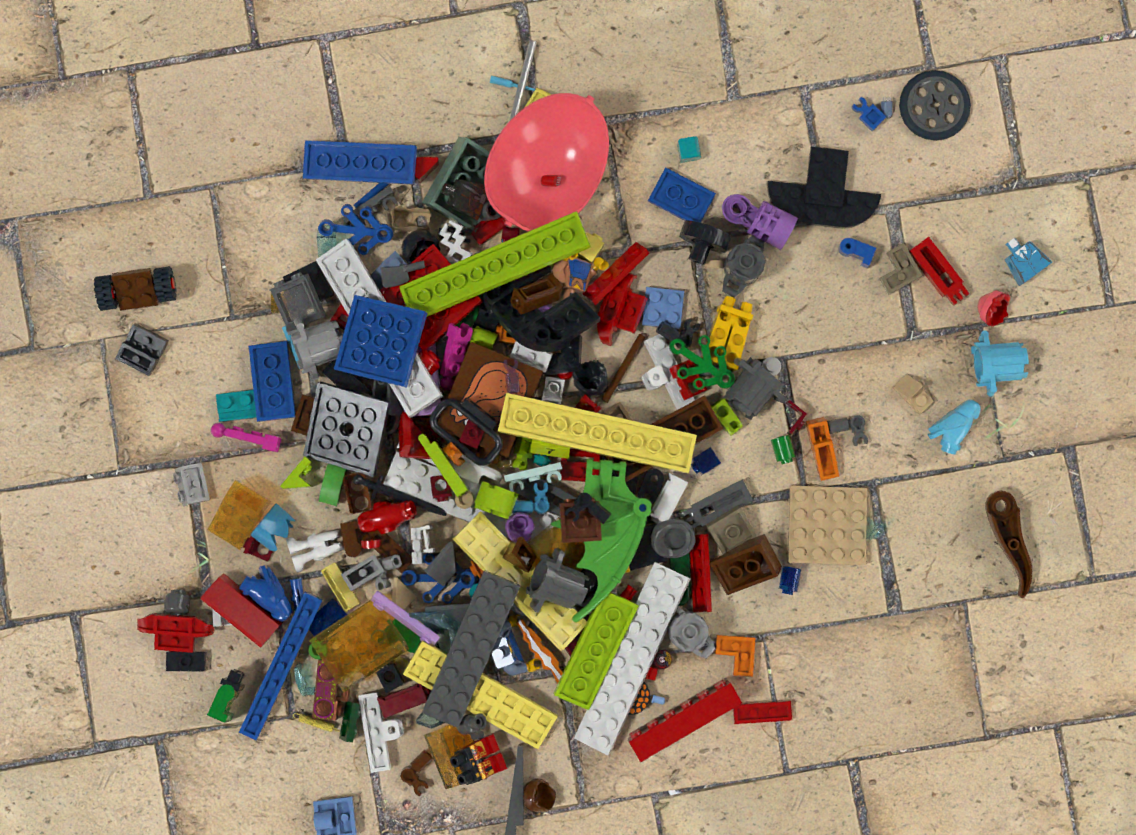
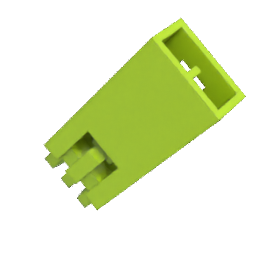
M424 434L419 435L420 443L455 495L461 497L467 493L469 489L438 443L435 441L431 443Z

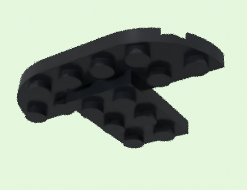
M812 146L809 153L806 185L775 181L767 182V192L771 204L797 217L796 223L845 229L862 224L877 209L881 194L845 190L849 151Z

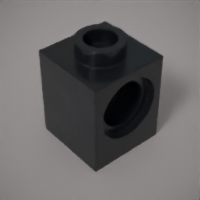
M388 661L378 666L380 670L376 674L386 693L405 684L395 663L390 665ZM386 671L394 673L395 678L393 681L385 679Z

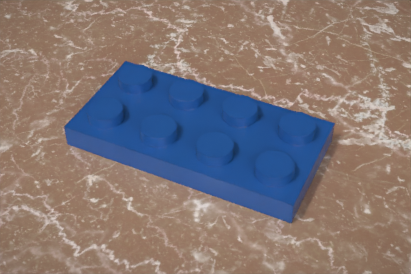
M283 341L249 346L257 422L295 418L296 412L288 342Z

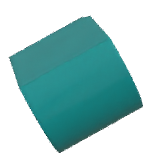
M697 136L678 140L677 147L680 163L701 159Z

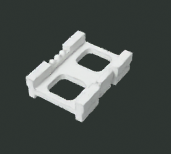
M432 525L420 527L425 541L426 549L423 550L424 553L436 552L435 548H431L428 530L432 529Z
M411 528V540H413L414 550L412 552V564H424V552H421L423 550L421 548L423 546L421 541L423 540V532L420 528Z

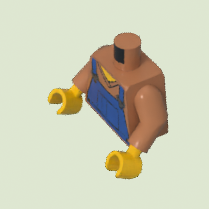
M578 253L555 262L552 272L563 285V300L575 292H585L590 280L598 273L597 270H606L609 263L601 257H596L594 259V266H592V263L576 258Z

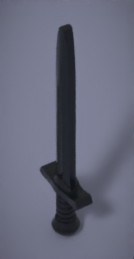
M356 474L353 478L355 485H363L374 490L371 496L372 499L376 498L378 492L402 502L413 501L416 507L438 515H447L444 509L382 484V475L379 476L377 483L363 478L360 474Z

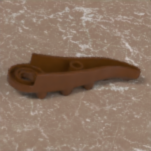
M1003 490L995 491L987 497L985 502L988 521L997 542L1018 575V597L1025 598L1030 589L1033 571L1031 559L1022 535L1020 508L1017 506L1014 496L1009 492ZM1000 500H1003L1005 503V508L1002 511L996 509V503Z

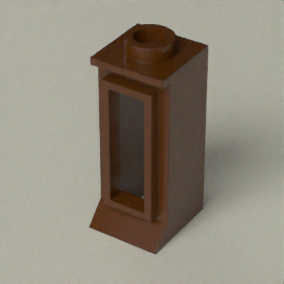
M551 273L543 280L519 289L514 288L510 302L522 315L558 301L563 285Z

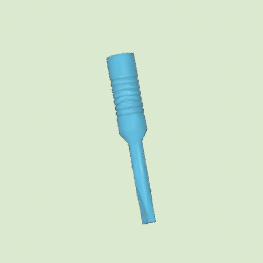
M491 75L490 83L509 88L518 87V84L512 80ZM525 86V90L535 91L534 88Z

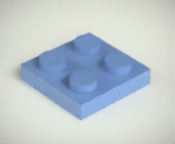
M646 287L645 297L648 300L643 311L642 326L658 327L663 321L675 329H680L684 291Z

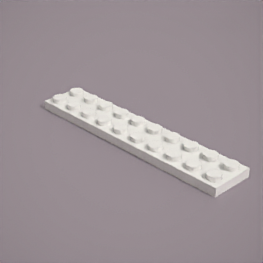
M347 238L316 259L348 315L354 295L386 302ZM417 353L407 388L390 384L407 415L411 418L443 396Z
M396 451L383 483L384 485L444 509L447 514L470 522L481 511L505 537L509 538L505 530L507 519L474 508V503L468 509L459 508L455 503V493L452 489L451 493L453 496L449 497V501L437 502V499H433L430 477L442 475L438 468L414 458L399 457V452ZM461 477L469 491L472 492L475 502L480 485ZM437 480L435 488L438 491L445 490L446 482L444 480ZM533 511L532 514H528L532 517L535 526L531 540L527 542L528 545L552 555L557 547L564 552L567 543H562L561 529L551 525L552 522L560 520V517L549 512L540 515Z
M654 562L636 604L639 606L590 709L586 711L574 739L608 756L611 754L690 578Z

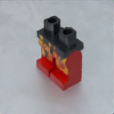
M494 734L484 736L454 752L450 762L454 768L460 767L462 773L457 775L460 785L479 782L507 769L501 752L490 755L500 750Z

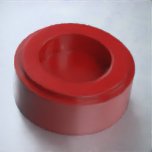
M380 539L361 540V547L364 549L379 548L381 546Z

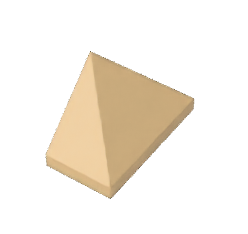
M394 577L392 601L404 610L417 597L399 577Z

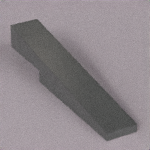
M518 745L505 835H516V826L524 825L523 745Z

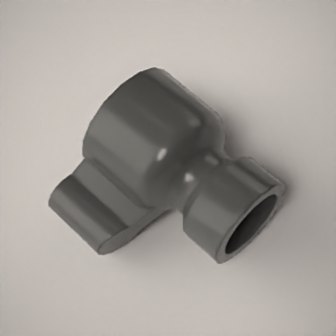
M483 714L464 715L457 730L462 735L469 734L472 740L481 739L484 736V732L480 729L486 727V717Z

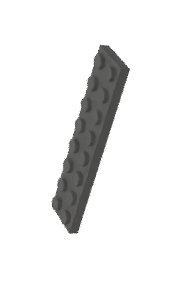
M486 570L483 571L422 710L423 714L454 727H459L520 589L519 584Z

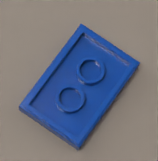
M665 167L648 202L684 221L690 220L701 223L716 193Z

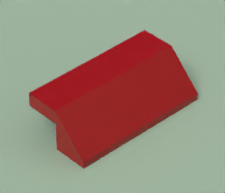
M223 573L200 599L261 648L284 621L273 618L271 612L263 609L249 595L242 594L243 591L239 589L240 586Z

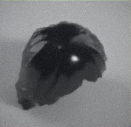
M598 360L584 362L581 364V371L572 373L574 386L587 396H597L607 387V370L604 364Z

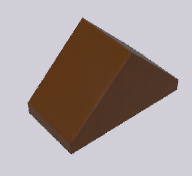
M519 536L510 542L502 558L529 573L537 555L525 539Z

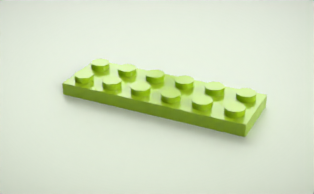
M610 592L593 609L554 690V696L587 710L590 709L636 613L638 604Z

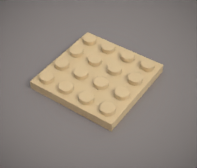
M790 486L788 563L866 565L867 488Z

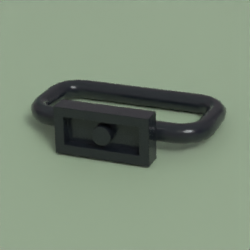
M452 398L444 399L437 405L430 416L429 423L433 431L448 443L452 442L463 455L479 466L489 465L503 447L502 437L494 430L499 421L469 398L462 404ZM447 406L454 407L495 440V446L487 457H478L438 425L437 419Z

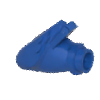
M260 566L259 574L261 579H257L255 576H246L239 589L243 591L242 594L249 595L263 609L271 612L273 618L279 621H286L292 614V608L287 597L284 595V589L270 567Z

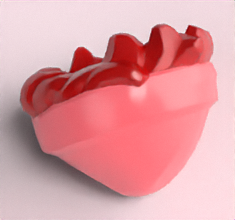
M995 290L980 297L977 305L980 319L991 327L1003 323V319L1008 317L1007 306L1010 302V295Z

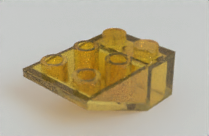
M235 480L219 506L208 531L241 550L271 501L240 481Z

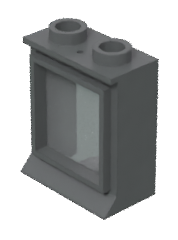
M301 272L291 276L292 280L286 283L284 280L273 284L274 288L269 289L285 323L287 332L296 329L294 324L295 318H300L302 323L306 325L326 316L309 274L302 275Z

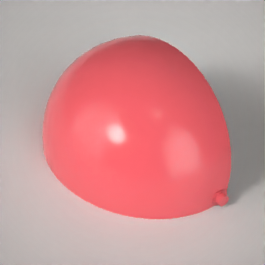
M558 93L538 99L517 113L497 137L487 159L484 184L491 206L506 220L504 224L511 228L512 225H515L529 232L577 211L579 213L592 198L602 179L609 151L607 124L600 110L594 105L593 101L595 99L592 96L582 97L572 93ZM543 175H558V177H561L559 178L561 180L559 181L560 185L557 187L543 186L541 178Z

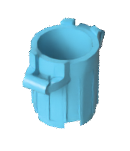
M984 330L978 338L979 342H974V346L971 347V354H974V370L978 381L976 386H986L987 395L992 397L997 391L996 382L1027 378L1028 372H1024L1025 364H1029L1027 349L1021 348L1024 343L990 344L989 333Z

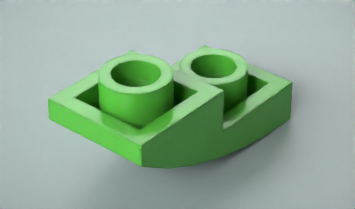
M331 464L327 465L319 502L334 506L339 504L342 486L344 485L343 479L346 476L347 469Z

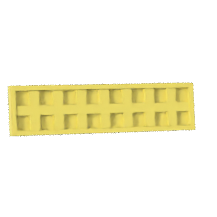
M481 511L453 538L483 571L486 570L520 585L514 603L560 651L564 650L585 627L587 621L584 618L579 622H573L572 617L577 613L575 609L565 608L546 600L539 612H535L530 607L532 598L526 594L527 586L530 587L535 567L532 565L529 573L502 558L510 541Z
M422 640L405 668L403 675L432 690L447 653ZM482 673L466 709L475 715L483 714L489 723L536 749H539L558 717L554 712Z

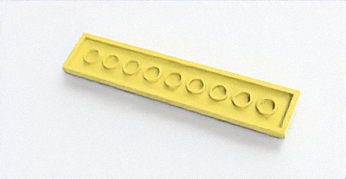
M506 393L498 432L687 474L690 471L697 436L695 434Z

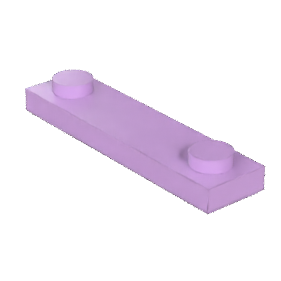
M376 591L371 600L374 602V607L380 611H386L421 637V641L423 640L427 644L435 646L440 638L436 633L382 593Z

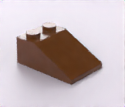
M765 534L747 540L710 561V565L726 595L778 577L782 567Z

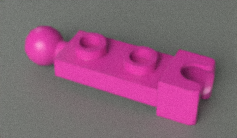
M450 323L446 335L448 340L440 374L445 376L441 379L440 386L445 391L452 389L454 384L453 376H457L464 359L467 343L471 340L473 329L465 323H462L460 328L453 323Z
M215 423L211 427V434L216 438L224 435L263 445L262 449L277 453L279 451L281 438L268 434L262 437L263 433L251 431V434L245 433L244 428L236 426L228 429L222 423Z

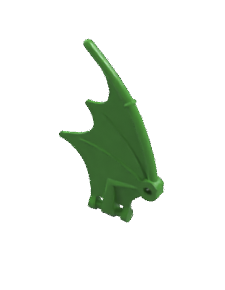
M587 459L586 480L583 493H588L592 498H595V501H599L611 513V516L604 524L601 523L602 541L583 542L585 545L584 556L576 567L593 571L597 576L598 585L591 601L572 617L573 622H579L609 595L618 583H621L620 580L628 569L641 541L647 516L651 514V502L648 499L636 497L627 487L625 482L626 462L620 461V463H613L610 460L596 462L593 459ZM598 469L599 475H592V470ZM612 470L619 471V477L612 476ZM644 504L645 510L641 512L639 506ZM560 520L551 523L552 526L561 529Z

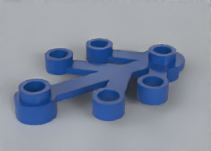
M350 204L342 206L341 214L347 217L354 226L334 224L329 219L322 220L318 226V231L323 236H330L333 232L354 234L348 239L352 246L365 236H373L368 242L359 244L358 252L362 255L368 254L369 250L377 243H387L393 237L392 228L387 224H380L372 215V209L368 206L362 207L360 216L363 219H367L373 228H368L353 213V207ZM344 208H348L350 213H346ZM367 210L369 215H365L363 211ZM324 224L330 225V228H325ZM385 230L387 235H382L381 231ZM365 246L367 250L363 251L361 247Z
M427 553L424 555L423 560L426 564L430 565L432 562L428 563L426 556L431 555L433 560L435 556L432 553ZM457 562L456 573L458 575H455L457 578L453 581L457 584L449 592H445L442 595V601L446 604L451 603L454 596L463 588H471L477 581V576L474 577L470 569L464 570ZM412 570L404 571L401 576L402 582L408 586L415 584V582H437L428 574H416ZM408 574L413 576V580L410 582L406 580ZM465 575H469L471 577L470 582L466 583L464 581ZM437 583L429 592L423 594V601L425 603L433 602L434 597L445 586ZM426 594H431L432 599L430 601L425 600ZM446 594L451 596V600L448 602L444 600Z

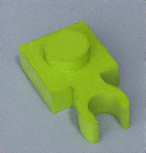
M517 436L514 454H517V458L513 463L514 468H519V470L527 469V459H532L533 454L531 453L532 439Z

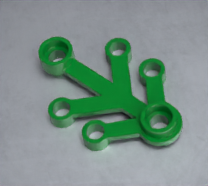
M703 335L698 339L703 359L687 349L681 339H674L670 342L669 350L672 354H682L698 365L692 368H679L677 370L678 378L685 379L688 376L707 372L714 376L705 380L702 378L695 379L693 387L696 390H701L711 385H718L720 388L726 389L734 384L735 377L730 370H727L725 361L726 349L723 346H718L714 349V355L718 359L719 370L712 365L709 350L710 338ZM702 338L707 339L706 345L701 343ZM675 343L681 345L680 350L674 348ZM717 349L723 350L722 356L717 354ZM680 370L686 371L685 377L680 376ZM724 375L728 376V382H723L722 377ZM697 380L702 382V386L700 388H698L695 384Z

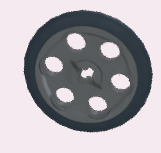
M931 70L917 74L908 81L900 95L899 108L904 124L911 132L926 140L937 141L954 136L964 127L970 115L971 103L966 87L959 79L944 71ZM935 83H942L944 91L937 92L934 88ZM920 87L924 88L926 96L919 97L916 90ZM949 96H956L958 103L951 105L948 102ZM933 101L940 104L937 110H935V107L930 106ZM913 106L921 107L922 113L920 115L913 114ZM949 113L953 116L954 120L952 123L944 121L945 114ZM930 118L935 121L936 125L934 128L926 126L927 119Z

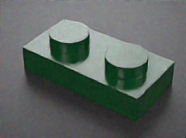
M346 701L339 737V739L353 743L357 735L356 723L361 713L360 704L354 701Z

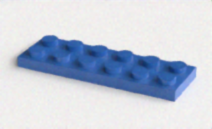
M305 140L303 179L414 185L417 146Z

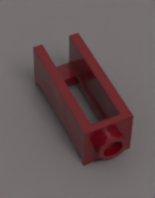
M417 683L386 696L379 695L377 700L384 718L426 703L431 690Z

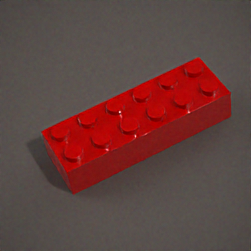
M722 679L713 684L714 688L710 691L705 689L696 694L698 698L692 701L687 699L679 704L681 706L679 709L674 711L672 708L663 713L664 717L657 721L655 718L646 723L647 727L643 730L638 728L629 733L628 742L640 763L742 704L731 682Z

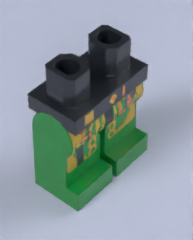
M234 669L230 670L228 677L222 678L220 682L222 686L218 689L207 716L224 723L232 720L234 714L229 711L234 700L239 697L240 691L245 687L242 680L246 673Z

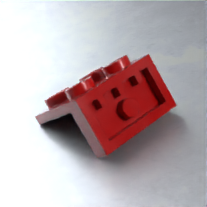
M402 412L399 422V457L431 459L418 439L419 435L423 434L422 430L414 424L413 420H410L406 412ZM425 424L433 433L432 435H435L438 438L437 433L433 431L431 426L429 424Z

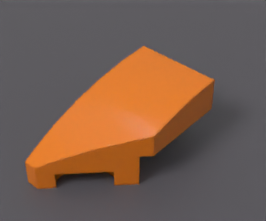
M452 442L442 449L455 465L461 466L465 462L461 457L463 454Z

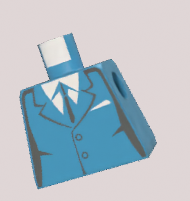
M1016 238L1005 244L1012 253L1005 259V262L1018 286L1027 282L1052 263L1030 241L1021 246Z

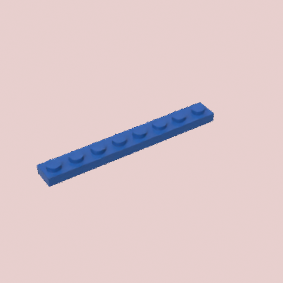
M306 591L304 592L239 733L254 740L258 739L323 599Z

